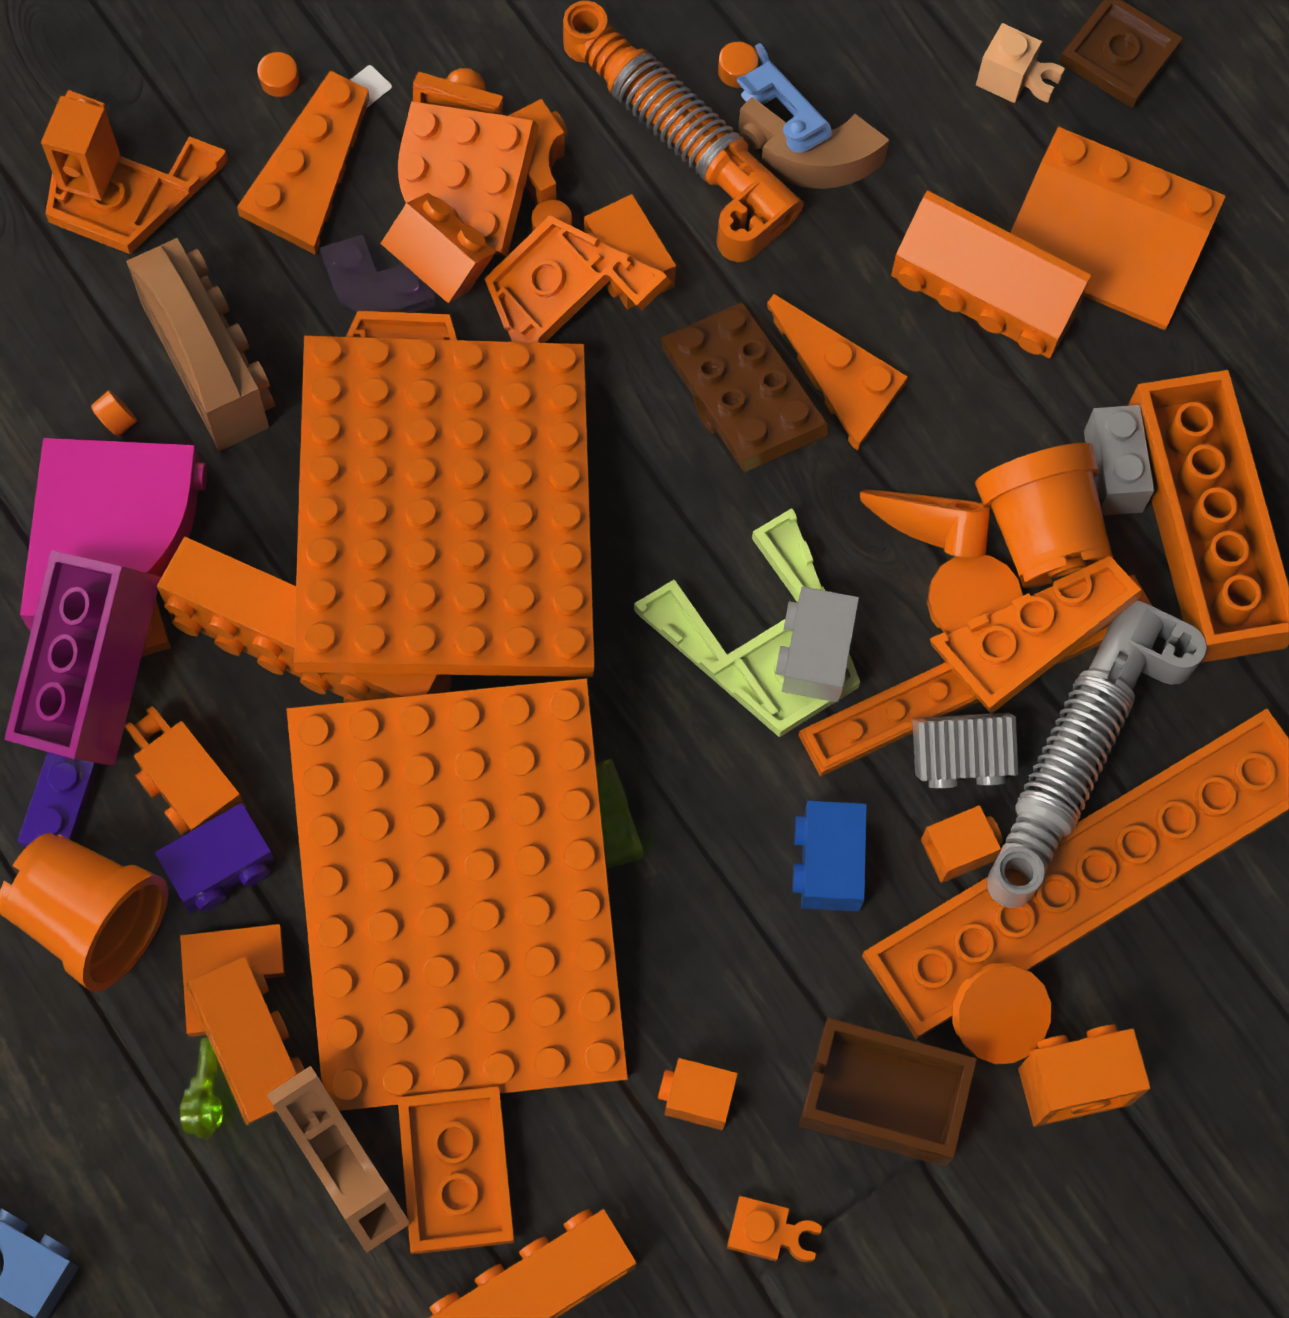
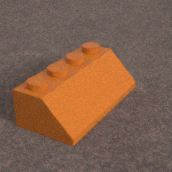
M928 190L896 253L891 276L896 278L908 290L921 291L936 299L943 308L951 312H961L976 320L985 330L996 334L1001 333L1018 342L1019 346L1025 351L1035 355L1041 354L1049 359L1053 356L1073 322L1092 276Z

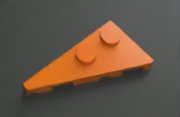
M773 294L767 303L768 309L773 315V322L782 335L786 334L798 353L797 360L814 387L823 393L824 402L831 414H836L849 435L848 441L851 446L859 450L904 388L908 377Z

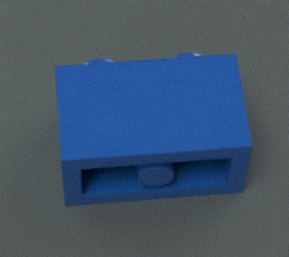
M807 801L804 816H795L794 845H802L803 850L802 864L794 863L792 892L801 893V908L860 911L864 902L867 804Z

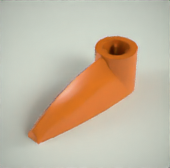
M867 489L860 492L861 502L878 517L900 532L925 543L944 548L947 554L953 556L982 557L986 555L990 515L989 506L984 507L983 503L900 492Z

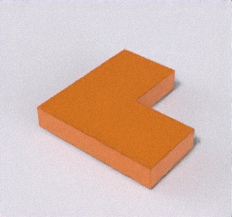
M280 924L180 935L187 1035L189 1037L207 1035L187 991L186 984L188 980L243 956L246 957L249 967L258 964L265 979L286 976L282 927Z

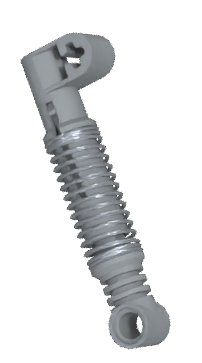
M1136 601L1112 620L1089 669L1081 672L1075 680L1073 691L1069 693V700L1064 702L1065 709L1060 711L1061 718L1055 720L1056 727L1051 729L1052 736L1047 738V745L1042 748L1043 754L1038 756L1039 764L1033 766L1034 773L1029 775L1030 782L1024 784L1025 791L1020 793V797L1015 805L1017 813L1016 823L1013 824L1011 833L1006 838V844L1002 846L987 878L988 892L998 904L1008 908L1021 907L1030 901L1042 884L1048 869V863L1051 862L1053 853L1058 848V842L1061 841L1062 837L1070 835L1076 827V823H1078L1080 818V811L1085 809V802L1089 800V793L1093 791L1094 783L1098 781V774L1102 772L1103 764L1107 762V755L1111 753L1116 737L1120 735V728L1124 726V719L1128 717L1135 701L1133 688L1141 672L1163 683L1173 685L1181 684L1188 680L1205 656L1207 646L1205 638L1194 626L1141 601ZM1157 637L1166 640L1160 651L1161 654L1151 650ZM1174 650L1181 653L1179 658L1173 655ZM1029 786H1033L1035 790H1029ZM1006 869L1020 871L1026 878L1027 885L1016 886L1011 884L1005 877L1004 871Z

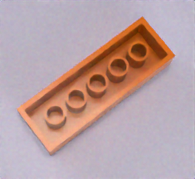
M1229 370L1138 384L1128 406L1140 405L1154 487L1151 501L1183 621L1198 629L1205 638L1207 648L1205 656L1200 663L1286 649L1289 646V585Z
M185 536L157 584L165 604L164 607L168 610L173 620L172 624L180 631L191 636H198L199 632L214 638V643L230 654L239 656L243 651L258 658L257 663L266 670L278 675H283L284 671L300 677V682L308 689L319 694H326L327 690L344 697V703L446 693L452 687L451 675L294 672L296 586Z

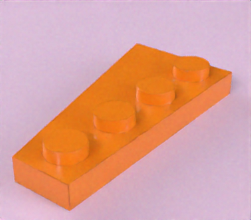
M330 70L237 206L239 216L316 255L321 242L320 235L325 222H328L333 207L332 201L338 183H341L346 170L345 163L350 148L354 146L370 99L369 90Z
M1108 556L1054 581L1053 586L1032 596L1028 593L1011 601L1012 605L986 616L984 613L967 621V626L947 635L943 632L930 638V643L992 714L1142 597V590L1115 560Z

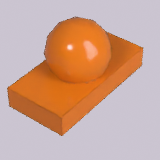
M471 68L454 70L445 79L418 71L413 82V102L502 115L503 96L487 92L485 81L479 73Z

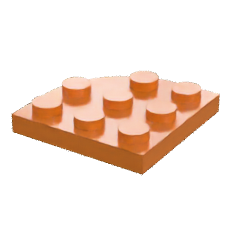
M411 101L398 158V177L405 202L407 203L429 192L432 196L445 201L451 208V212L466 226L478 230L484 236L485 242L496 251L495 255L508 256L540 125L531 119Z

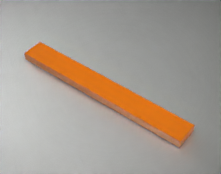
M1134 574L1129 576L1142 590V597L1137 601L1152 606ZM1112 620L1054 666L1099 646ZM945 662L800 730L798 736L821 777L912 734L913 718L951 716L980 701Z

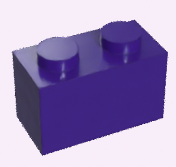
M242 803L155 852L156 857L190 914L198 909L200 912H206L217 907L226 899V893L241 884L244 887H249L262 881L269 875V868L276 865L270 849Z

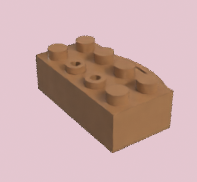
M178 238L127 260L126 262L140 302L217 449L222 451L268 429L269 425L265 411L275 407V402L268 389L270 387L269 381L258 361L249 365L243 352L250 349L239 324L236 323L230 327L228 326L223 314L230 311L220 288L212 286L207 276L210 274L200 251L195 249L186 254Z

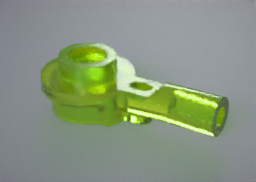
M208 1037L200 1040L196 1077L191 1078L190 1088L185 1089L180 1108L181 1125L187 1135L195 1134L199 1139H209L213 1135L215 1128L220 1127L223 1115L221 1101L213 1095L218 1060Z

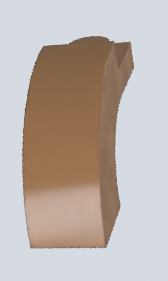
M753 97L740 108L738 132L749 146L762 150L761 163L782 182L804 188H835L859 181L885 163L889 139L856 114L840 127L833 129L832 136L808 151L796 153L787 146V138L783 132L784 125L786 124L785 121Z

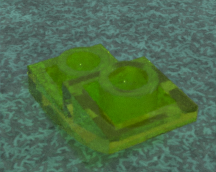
M612 759L595 764L606 870L644 858L643 848L628 809L627 798Z

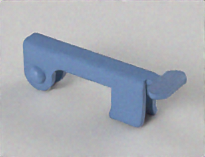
M761 43L757 44L755 48L761 66L744 76H738L737 82L744 89L741 97L746 102L753 97L762 105L775 97L781 101L794 116L783 128L784 135L787 138V146L793 152L801 153L808 151L832 136L830 124L769 60L764 46Z

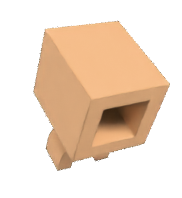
M1002 23L983 56L976 86L1013 103H1016L1025 86L1031 90L1035 97L1048 103L1054 87L1045 84L1042 80L1050 79L1059 84L1065 68L1055 63H1040L1036 61L1042 41Z

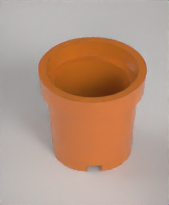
M1091 443L1066 444L1037 451L997 466L981 475L975 481V486L984 507L989 506L990 510L994 513L1024 588L1052 584V578L1069 575L1108 556L1113 558L1094 479L1099 473L1094 447Z
M51 832L39 836L22 851L12 865L20 870L13 884L11 885L4 881L0 889V915L19 927L63 961L65 971L92 992L102 991L114 985L137 963L154 938L163 919L168 901V886L162 877L137 865L123 866L59 833L56 836Z

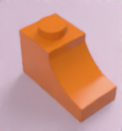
M540 99L508 115L531 119L540 125L525 184V190L536 206L545 200H556V182L553 179L551 170L556 160L565 156L564 137L568 135L566 125L557 111L551 113L544 101Z

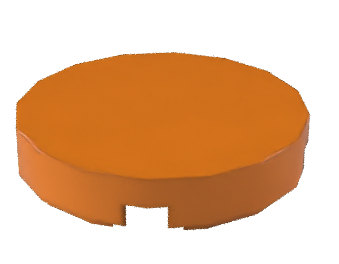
M989 555L982 557L955 556L940 566L931 580L927 606L931 620L936 627L949 634L967 626V621L984 613L988 616L1012 605L1011 601L1023 596L1018 578L1006 564Z
M990 963L980 968L981 971L977 972L972 978L968 977L960 985L953 1002L952 1024L956 1034L971 1054L993 1064L1015 1063L1029 1056V1052L1038 1047L1037 1042L1044 1040L1051 1023V1001L1045 985L1032 972L1011 963Z

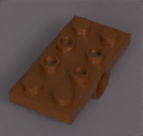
M743 302L661 337L663 351L692 393L695 408L704 427L710 434L716 432L719 434L744 473L828 436L826 421Z

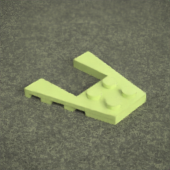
M791 508L753 531L752 539L798 603L801 587L823 591L825 589L823 586L821 587L813 566L812 555L806 541L802 538L796 522V514ZM675 580L670 581L634 603V610L642 619L778 737H781L835 703L782 692L784 676L775 674L780 646L790 647L793 632L783 630L785 619L731 653L726 654ZM850 654L848 655L840 699L858 689L860 684Z

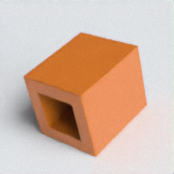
M979 805L926 827L921 842L940 882L944 883L994 862L1001 850L999 844L1002 843V836L995 820L991 816L986 818Z
M678 1058L675 1072L665 1069L658 1099L667 1101L664 1115L723 1131L738 1073Z

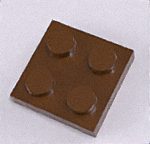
M1103 0L1062 52L1059 63L1133 109L1179 49L1183 37L1123 0Z

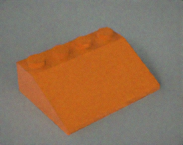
M1058 127L1010 233L1091 274L1092 276L1084 297L1166 330L1226 195Z

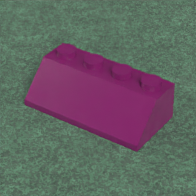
M51 551L4 740L76 760L115 766L158 591L157 584L161 576L115 564Z

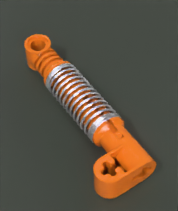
M579 1L569 6L563 18V45L565 52L575 61L589 63V66L596 70L598 75L604 77L607 82L608 91L619 103H626V109L633 110V116H639L640 122L646 123L647 129H653L654 135L660 136L661 142H667L668 148H675V155H682V161H689V168H696V174H699L703 181L712 186L719 185L733 198L720 214L716 240L718 250L723 257L734 262H745L754 258L795 221L802 211L804 202L748 151V143L739 133L733 132L732 127L726 126L725 120L719 119L718 114L712 113L711 108L705 106L704 101L698 100L697 95L691 93L690 88L684 87L683 82L677 80L676 75L670 74L669 69L664 68L661 62L656 61L655 56L645 49H636L634 46H631L628 40L624 39L619 32H616L615 28L608 23L606 12L600 5L591 1ZM588 30L591 31V33L584 34L580 33L579 31ZM749 213L752 216V218L750 220L749 230L747 232L745 228L747 214Z

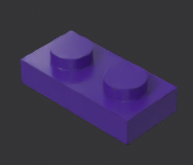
M47 752L17 841L21 847L26 848L36 838L50 832L56 836L59 833L74 841L98 769L96 763Z

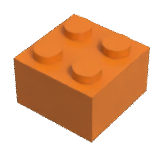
M1111 1024L1091 1029L1086 1032L1087 1038L1074 1042H1069L1067 1035L1055 1036L1037 1042L1038 1048L1030 1051L1029 1057L1018 1068L1033 1126H1042L1131 1106L1151 1088L1134 1028L1118 1032L1117 1026Z

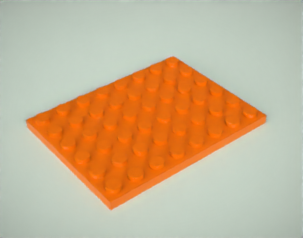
M304 336L294 672L593 677L594 640L584 344Z
M587 678L287 708L321 1081L338 1110L398 1105V1097L499 1086L500 1093L628 1080Z

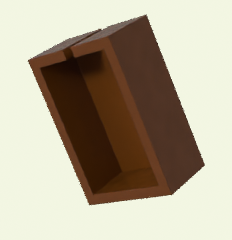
M827 1018L822 1029L812 1069L813 1075L808 1084L798 1126L946 1167L954 1158L977 1058Z

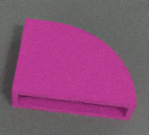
M43 438L20 616L30 632L51 551L115 564L162 577L184 536L189 538L194 523L198 491H205L207 465L200 462L194 445Z

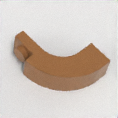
M311 1066L266 1094L366 1253L410 1224Z

